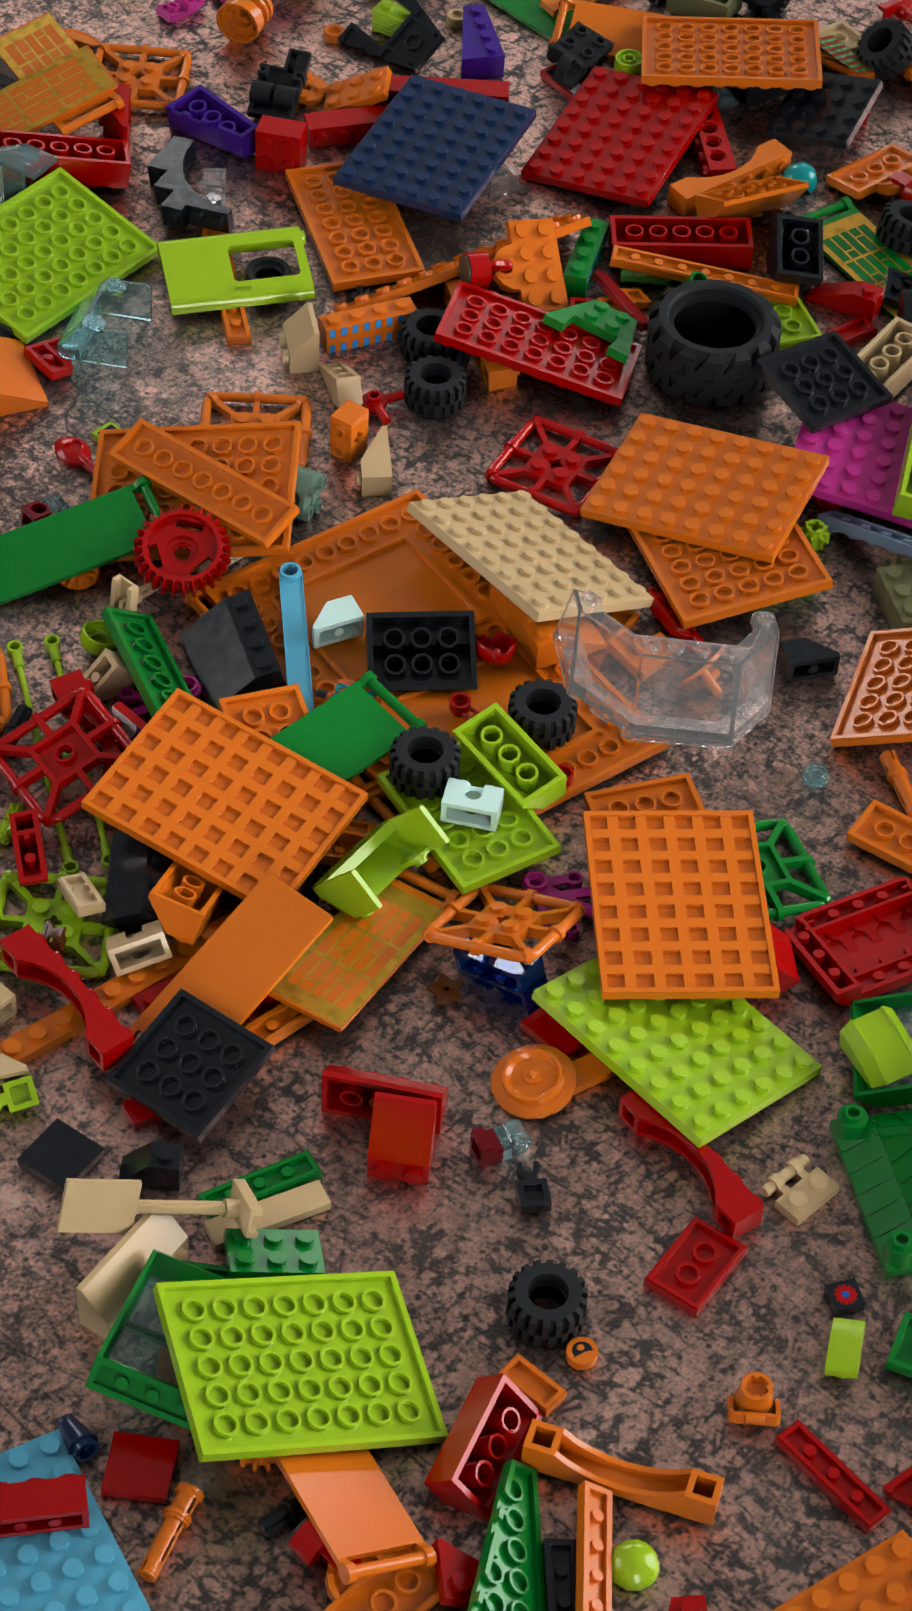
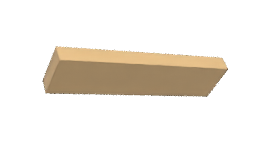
M318 1179L258 1201L263 1209L262 1216H253L252 1223L256 1229H279L330 1210L331 1201ZM222 1215L204 1221V1229L215 1251L225 1248L223 1240L225 1228H239L234 1218H223Z

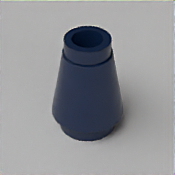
M73 1414L63 1415L57 1421L56 1426L59 1428L68 1454H72L78 1462L90 1460L99 1450L97 1435L75 1418Z

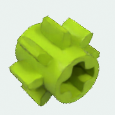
M811 519L805 521L804 527H800L814 551L822 550L824 543H829L831 533L827 532L828 525H825L821 520Z

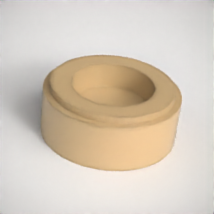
M457 8L449 10L446 13L447 25L454 28L462 27L463 10Z

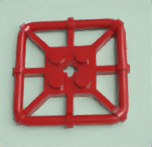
M535 415L522 426L512 439L504 444V449L485 472V478L487 482L510 492L526 491L539 504L572 517H579L582 505L601 477V475L597 477L590 476L584 473L587 468L608 465L618 448L585 434L584 430H574L550 419L540 417V415ZM544 428L572 440L565 448L549 442ZM533 429L541 445L535 453L520 447V444ZM582 443L606 454L585 457L575 453V451ZM510 456L527 462L524 467L499 470ZM526 478L536 484L533 487L527 488L510 480ZM575 482L590 488L579 503L575 501L570 490ZM545 487L560 492L565 503L541 492Z
M79 687L78 690L69 693L40 713H33L30 715L31 719L0 738V772L11 785L10 790L15 796H19L29 810L37 808L40 822L43 823L44 827H53L55 824L64 821L81 810V801L95 786L86 773L99 764H114L122 754L100 752L94 743L108 734H113L124 749L132 742L122 729V723L119 719L113 717L97 696L86 687ZM88 703L103 723L85 734L79 725L84 706ZM74 704L69 722L53 732L46 724V721ZM37 727L46 736L32 746L11 745ZM63 752L68 754L72 752L67 759H61ZM4 757L32 758L37 767L19 778ZM44 776L52 784L45 811L28 790L30 785ZM79 778L88 792L56 812L62 789Z

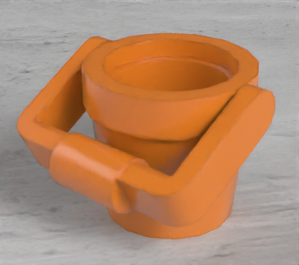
M750 1372L743 1377L734 1395H727L728 1421L735 1424L775 1427L780 1425V1399H774L773 1384L767 1375L760 1372Z

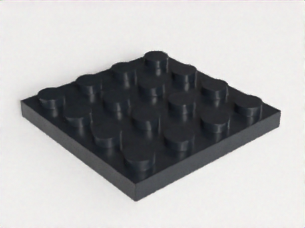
M822 72V89L806 90L804 88H793L788 90L764 131L766 138L848 150L883 88L882 80Z
M835 330L757 359L754 366L812 434L890 404L893 399V395Z
M181 988L105 1077V1080L111 1087L198 1143H201L276 1050L274 1045Z

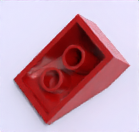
M118 84L119 87L114 91L120 95L125 107L120 110L115 109L98 118V124L103 126V136L105 138L127 140L130 154L132 124L130 85Z
M375 1091L367 1157V1176H373L382 1180L405 1181L409 1184L428 1185L434 1155L436 1100Z

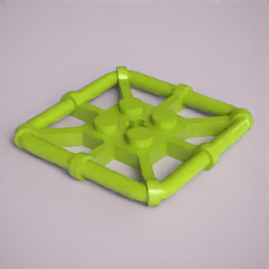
M8 869L2 872V877L0 878V927L21 929L29 924L37 933H43L46 921L59 923L55 928L66 927L64 952L59 953L74 954L85 967L67 966L70 969H75L81 978L101 979L106 976V971L111 961L107 953L105 938L119 934L120 930L102 925L101 923L85 922L86 916L78 918L67 900H64V896L58 887L56 888L54 899L36 898L24 886L20 887L17 870L11 871ZM62 870L59 873L48 872L49 882L43 883L57 884V878L72 874H67V871ZM87 876L95 888H103L98 893L104 900L107 877ZM8 887L27 906L25 916L3 914ZM82 934L104 936L99 961H96L80 945ZM0 955V971L12 972L1 960Z

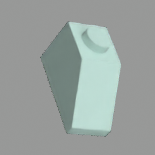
M352 595L326 602L312 626V646L314 649L364 635V614Z

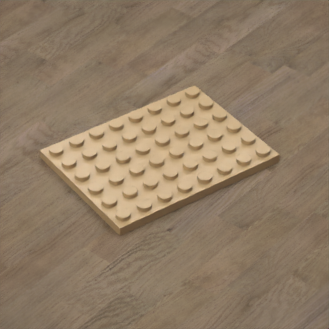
M518 490L517 492H499L498 494H479L477 496L462 495L455 498L442 497L441 499L434 500L422 499L421 501H413L408 504L406 511L535 622L648 608L653 603L654 598L646 592L643 586L636 584L629 578L626 572L619 570L612 564L609 558L597 552L593 545L580 538L576 531L569 529L560 518L552 515L546 506L539 504L526 491Z

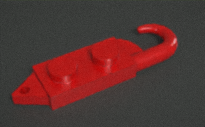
M649 585L646 592L654 598L651 607H649L652 614L659 619L670 635L691 641L697 648L693 649L682 643L681 647L685 652L695 657H704L708 653V646L695 630L696 627L684 630L665 595Z

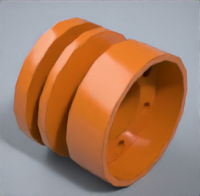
M226 0L216 14L217 25L223 35L232 42L249 44L257 38L262 29L271 20L273 4L271 0Z

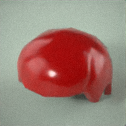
M501 631L495 632L491 638H487L486 634L483 633L476 640V654L478 658L484 663L494 666L508 664L515 656L518 647L516 638Z

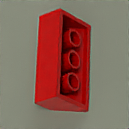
M330 1064L322 1072L321 1111L372 1121L375 1091L436 1100L435 1134H440L447 1109L449 1087Z
M504 1373L477 1377L424 1484L444 1504L489 1522L503 1464L511 1459L521 1462L523 1444L532 1419L541 1421L544 1414Z

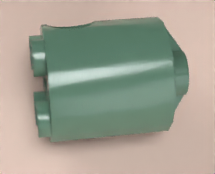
M299 465L294 504L298 506L300 513L295 519L305 522L310 521L313 513L319 514L321 510L322 500L319 498L321 491L326 486L327 476L322 475L321 472Z

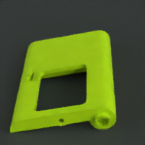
M299 226L158 241L159 265L163 268L172 315L315 299L313 279L304 244H306L304 230H300ZM294 247L300 270L299 274L236 281L234 279L229 254Z

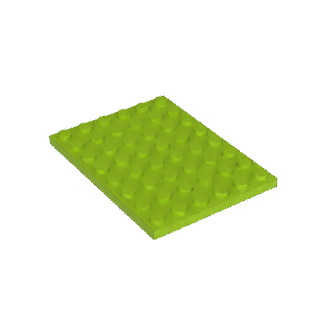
M61 167L57 168L0 205V323L10 327L18 339L28 344L157 257V243Z
M597 956L535 989L531 998L698 1148L820 1074L823 1067L744 998L601 999Z
M394 1270L158 1282L155 1284L152 1291L199 1463L445 1442L448 1432Z

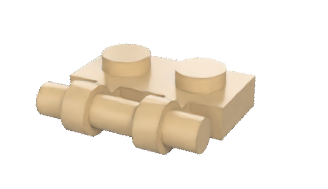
M801 1154L797 1158H791L785 1163L784 1169L778 1174H771L766 1178V1183L760 1187V1192L764 1197L767 1198L773 1193L779 1197L775 1201L774 1208L795 1226L800 1225L834 1197L840 1188V1185L818 1166L808 1173L804 1169L810 1164V1159L806 1154ZM791 1178L795 1179L798 1183L793 1187L789 1188L785 1184Z

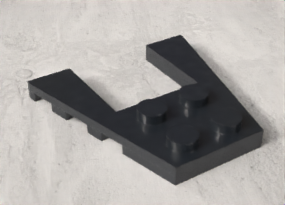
M394 0L410 12V14L383 46L353 23L338 38L339 42L343 45L416 74L445 41L443 35L417 0Z

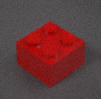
M262 115L255 130V169L285 174L286 169L304 167L307 161V122Z

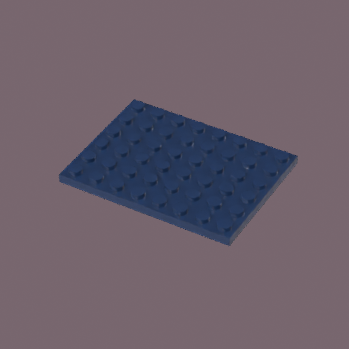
M412 74L333 176V184L462 222L535 120L536 110Z

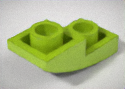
M834 1317L826 1357L825 1375L835 1376L840 1379H857L866 1321Z

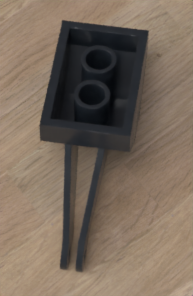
M778 209L773 221L767 250V274L773 280L820 287L824 279L822 219L795 216L791 211L784 213L783 210Z

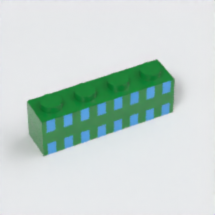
M590 218L592 225L581 230L563 274L567 298L587 297L593 282L592 275L594 270L598 269L607 246L609 222Z

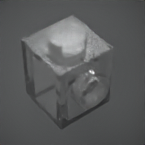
M203 168V178L198 180V194H202L203 198L215 204L226 205V168Z

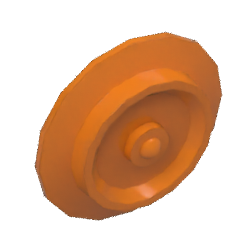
M543 1044L524 1045L510 1051L497 1063L491 1076V1092L498 1106L508 1114L526 1120L542 1119L559 1112L571 1101L577 1088V1072L570 1058L559 1049Z

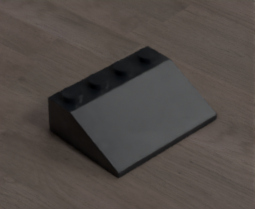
M250 589L224 598L180 633L195 676L201 685V692L205 703L219 710L218 699L287 686Z
M474 610L366 613L367 672L371 670L377 676V680L389 692L478 689Z

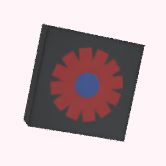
M855 1278L825 1285L824 1293L835 1317L865 1310L866 1302Z

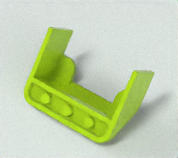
M422 804L392 817L373 828L312 886V889L319 898L351 917L365 919L383 906L377 896L402 871L411 866L415 868L420 867L429 859L427 854L431 850L447 844L450 840Z

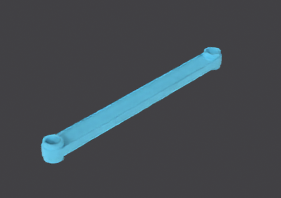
M286 562L282 564L279 570L287 685L298 683L308 711L311 712L314 710L303 573L300 565L297 563Z

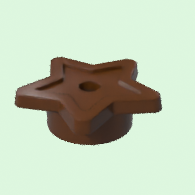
M46 921L42 934L46 938L48 945L53 951L64 952L66 927L55 928L51 921Z
M440 973L438 982L427 985L426 990L434 994L438 1005L451 1004L455 1001H462L459 989L464 983L462 979L451 980L444 973Z

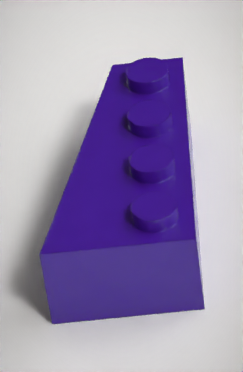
M485 4L463 6L461 79L484 80L503 78L505 54Z
M201 84L166 106L170 128L244 159L255 152V130L258 125Z

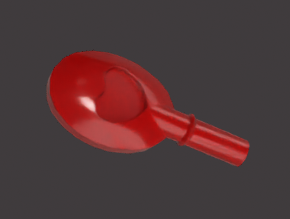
M74 436L60 437L55 442V454L58 459L71 467H83L93 477L95 464L91 460L89 446L83 440Z

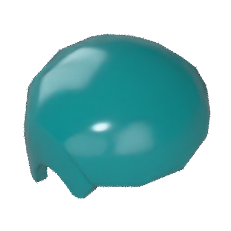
M797 162L784 169L782 177L809 182V188L807 189L809 193L814 192L817 188L816 171L808 163Z

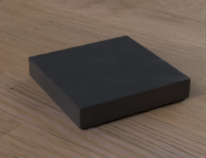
M57 1118L17 1158V1162L20 1167L63 1194L66 1178H83L104 1157L105 1148Z

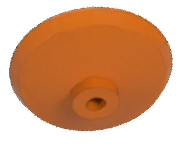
M71 28L63 29L70 38L75 40L79 48L85 45L98 47L101 44L98 39L85 32Z

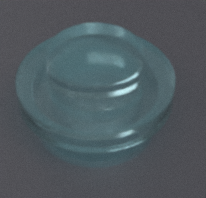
M811 763L803 770L802 780L807 786L818 789L825 787L829 783L830 775L823 764Z

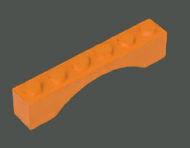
M775 138L758 145L752 158L735 171L713 177H686L670 184L667 204L682 216H690L697 213L695 194L779 176L791 164L792 152Z
M532 1419L522 1448L521 1463L536 1468L537 1472L575 1484H581L586 1480L613 1491L614 1496L703 1524L713 1525L722 1494L724 1477L695 1468L661 1469L626 1462L589 1446L565 1428Z

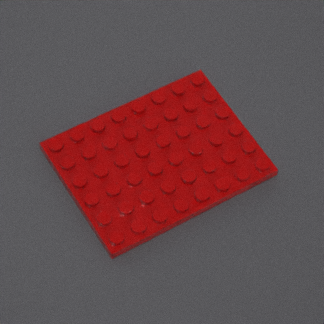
M594 66L523 167L521 175L526 180L648 208L718 102V93L687 85L678 87L660 84L648 86L641 84V76Z

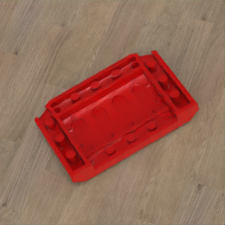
M898 877L803 912L796 918V923L790 930L788 928L785 929L784 933L790 937L793 952L837 1004L849 1007L853 1000L875 997L912 982V881L910 882L909 877Z

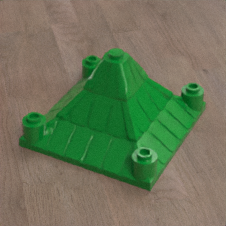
M843 1105L838 1111L837 1119L830 1120L829 1129L884 1276L888 1279L912 1274V1109L876 1114L868 1117L865 1109L859 1105Z

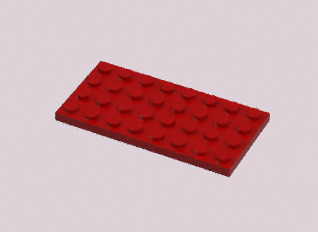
M459 280L435 332L433 341L464 351L466 354L486 359L491 363L506 366L514 371L534 376L536 379L548 381L561 388H567L584 396H590L607 404L620 407L640 354L641 344L632 341L626 364H623L606 355L608 346L612 343L574 324H570L560 332L542 323L544 315L548 311Z

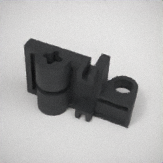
M578 21L556 43L552 42L549 45L547 60L554 64L557 63L553 80L571 91L580 81L584 82L594 66L602 67L606 56L613 50L614 43Z
M290 48L284 67L260 63V70L258 69L257 71L258 78L253 80L250 87V103L247 109L249 117L261 119L262 115L293 120L303 85L305 86L307 82V70L312 57L311 52Z

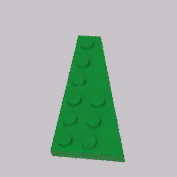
M514 1459L503 1464L467 1611H546L537 1469Z

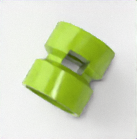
M633 49L618 51L615 55V70L641 76L642 54Z

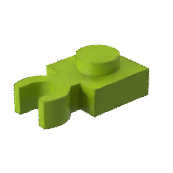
M31 1075L2 1083L4 1092L0 1093V1112L6 1106H8L10 1114L40 1105Z

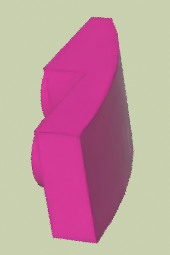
M169 1L166 4L157 5L156 14L168 23L175 22L201 9L206 1Z

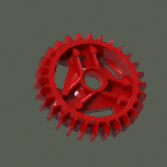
M180 504L179 509L174 511L170 505L169 512L164 513L162 509H159V517L151 514L150 522L143 521V529H138L137 538H134L133 548L134 564L138 568L139 576H144L145 584L151 583L153 591L161 587L162 596L167 591H170L172 598L175 597L176 593H181L182 599H185L186 593L191 592L193 598H195L196 591L198 590L205 595L206 586L214 589L215 581L221 582L222 574H227V565L231 563L230 537L226 535V528L221 527L219 519L213 521L212 513L204 516L203 508H200L198 512H194L193 505H190L188 510H184L183 505ZM178 526L193 527L202 531V533L180 528ZM157 547L162 567L156 568L153 565L149 548ZM180 549H185L190 553V556L185 560H180L176 558L175 553ZM208 559L212 562L204 571L193 576L191 575Z

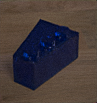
M493 943V944H492V945H497V946H501V947L513 949V948L510 947V946H505V945L496 944V943ZM453 949L459 973L485 991L491 988L503 996L501 1002L507 1006L512 1003L525 1011L523 1017L526 1018L540 1008L531 998L535 989L548 983L542 956L534 960L533 964L524 965L520 962L483 954L474 956L469 951Z

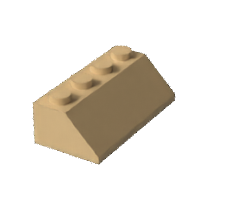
M144 1214L76 1287L80 1324L106 1339L154 1249L182 1261L188 1260L190 1256L188 1236L171 1214ZM146 1289L132 1317L137 1311L141 1312L146 1308L150 1297L153 1295L152 1290Z

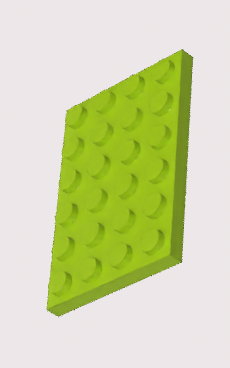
M457 741V745L461 749L459 779L468 781L471 786L483 788L485 785H492L503 788L460 741ZM389 770L377 774V783L401 814L423 804L450 841L447 844L431 850L430 853L462 895L561 852V845L532 809H523L505 789L503 808L496 832L440 821L443 797L439 798L436 796L434 800H428V798L416 800L414 796L409 798L405 796V792L400 793L397 791L396 785H392ZM465 811L466 813L471 815L477 814L474 812Z

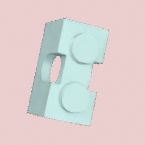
M448 778L441 801L440 821L496 832L503 808L504 788L492 785H485L481 788L471 786L466 780ZM465 811L474 812L477 814L471 815L466 813Z

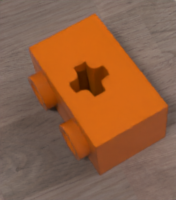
M347 400L331 415L330 454L351 464L368 447L369 409Z

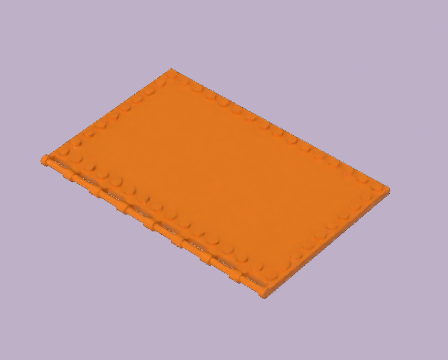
M418 488L291 545L289 555L267 556L223 576L221 582L215 581L214 589L206 586L205 595L198 590L196 591L195 598H193L190 592L183 599V602L189 608H193L201 617L209 611L201 600L206 599L214 607L224 598L250 589L287 685L279 570L282 564L286 562H295L300 565L303 573L313 703L318 689L332 692L338 680L358 681L367 672L366 613L474 610L475 640H478L483 633L486 634L487 638H491L497 631L513 636L490 601L491 583L406 511L409 502L428 499ZM352 595L364 614V635L314 649L312 646V626L326 602ZM518 643L515 656L504 666L486 664L476 654L477 690L390 692L418 719L422 718L428 724L427 728H433L434 726L439 728L441 732L445 730L449 733V737H454L459 741L452 734V731L468 720L465 717H456L450 712L449 699L454 693L463 692L468 694L471 698V706L479 712L497 702L508 714L511 692L515 691V687L519 684L524 685L525 681L530 680L533 682L539 678L543 681L551 679L554 683L560 682L564 688L568 687L571 689V694L576 696V703H578L576 727L572 739L569 742H565V745L561 748L556 746L555 750L543 749V752L556 765L565 764L573 769V783L566 789L565 795L546 808L532 809L536 815L669 748L670 740L585 655L536 670ZM382 700V707L407 730L410 726ZM470 711L467 715L473 717L474 713ZM390 753L363 771L372 782L366 784L359 775L349 780L351 784L368 793V799L365 804L368 807H373L385 821L395 817V815L381 800L386 797L392 803L377 783V774L389 770ZM428 853L429 859L422 864V867L428 873H434L439 869L440 865L433 855Z

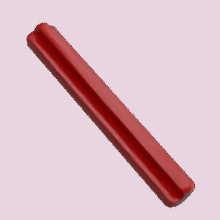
M603 269L594 270L592 279L621 311L626 312L631 318L637 320L636 328L640 332H647L649 319Z

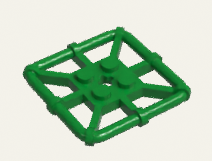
M781 817L780 819L754 821L756 832L773 830L767 841L758 842L766 900L770 907L768 908L769 920L781 921L785 917L800 915L803 912L832 902L826 886L814 867L815 861L813 857L807 854L794 829L787 823L788 820ZM782 833L786 837L795 856L781 858L774 845ZM800 868L801 871L805 872L813 887L793 879L788 870ZM788 890L810 901L783 906L776 892Z

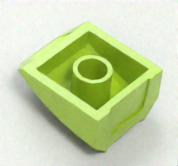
M881 1006L879 1009L859 1018L850 1019L840 1030L839 1046L870 1088L888 1085L912 1074V1039L892 1008Z

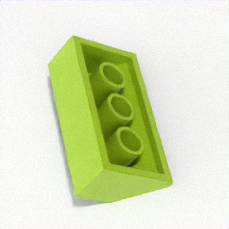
M497 702L452 731V734L523 809H544L566 794L567 776Z

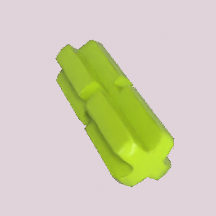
M12 802L3 817L4 820L0 823V844L4 846L8 845L12 839L9 813L24 811L22 804Z

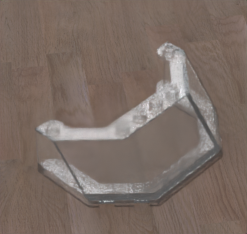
M573 590L553 634L567 695L575 701L580 698L591 707L589 711L605 723L611 721L622 729L620 734L628 740L731 750L742 737L751 732L756 724L764 720L770 713L780 630L774 613L766 611L755 612L750 619L753 632L738 645L638 635L605 613L602 601L596 593Z

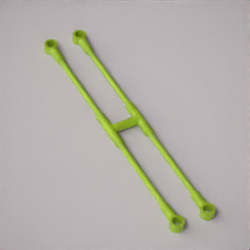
M49 634L44 638L45 650L50 653L52 664L55 665L57 676L60 677L64 675L61 665L60 637L56 634ZM12 640L7 644V655L12 658L14 669L18 673L25 704L32 708L34 713L24 673L23 644L18 640ZM38 727L32 731L34 745L43 737L40 735ZM63 752V753L61 754V755H62V758H68V757H70V755L72 754V752L69 753V754L66 753V752ZM89 771V772L86 773V775H87V776L89 777V779L92 781L91 775H90V771ZM44 776L43 778H44V781H45V785H46V789H47V793H48V797H49V793H50L52 784H51V782L47 779V777ZM94 816L100 837L102 869L108 872L111 843L107 839L103 820ZM62 822L55 824L61 845L62 871H67V874L79 873V864L73 859L71 847L67 844Z

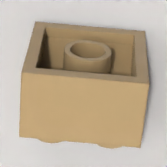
M307 302L283 323V334L278 335L280 349L284 348L282 350L283 364H288L290 374L319 372L320 333L312 302Z

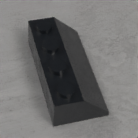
M123 831L114 832L111 839L104 897L106 912L102 914L101 924L135 934L142 931L141 925L158 920L159 918L148 896L174 860Z

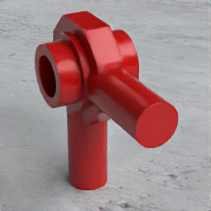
M370 390L363 395L362 406L369 409V414L377 415L383 425H388L391 423V418L385 411L388 403L404 399V393L402 390L382 394L378 390Z

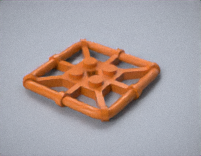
M103 42L98 45L95 51V55L101 62L104 57L117 67V71H109V73L118 84L130 85L132 111L135 108L166 111V106L183 96L186 87L189 85L192 53L187 49L149 47V44L135 46ZM115 53L141 56L139 62L133 60H122ZM148 56L171 58L160 64L147 62ZM182 66L181 72L177 77L163 76L164 73ZM160 86L176 87L174 98H170L162 92ZM138 96L154 97L157 101L138 100L137 98Z
M209 391L205 394L202 402L200 423L197 425H211L212 408L229 420L230 424L288 421L301 413L302 433L298 465L305 467L308 460L309 440L312 438V430L310 428L312 409L311 401L305 395L263 394L261 391H255L254 393ZM223 402L254 403L253 413L235 412ZM261 403L291 405L277 414L260 413Z
M490 883L461 895L456 901L446 904L444 911L424 927L422 937L428 943L466 950L474 956L483 954L529 965L541 957L554 943L561 942L565 938L566 932L584 916L586 910L579 901H570L538 894L537 890L533 889L524 891ZM492 895L520 902L516 906H510L504 902L495 901ZM477 897L480 898L485 906L481 912L464 909ZM535 905L553 908L554 910L537 912L532 911V908ZM450 920L467 923L442 928ZM559 923V924H554V925H552L550 928H549V927L541 926V925ZM528 937L540 940L533 948L526 947L524 944ZM493 943H496V944H501V945H505V946H510V947H512L513 949L505 948V947H501V946H497V945H492V944H493Z

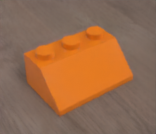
M174 861L150 891L148 898L165 933L173 936L178 942L194 945L218 911L225 889Z

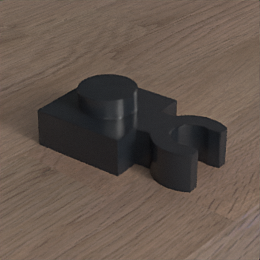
M533 1161V1171L531 1172L525 1171L522 1168L521 1162L517 1163L516 1176L519 1181H516L515 1190L520 1214L551 1210L552 1202L547 1178H539L540 1164L538 1161Z

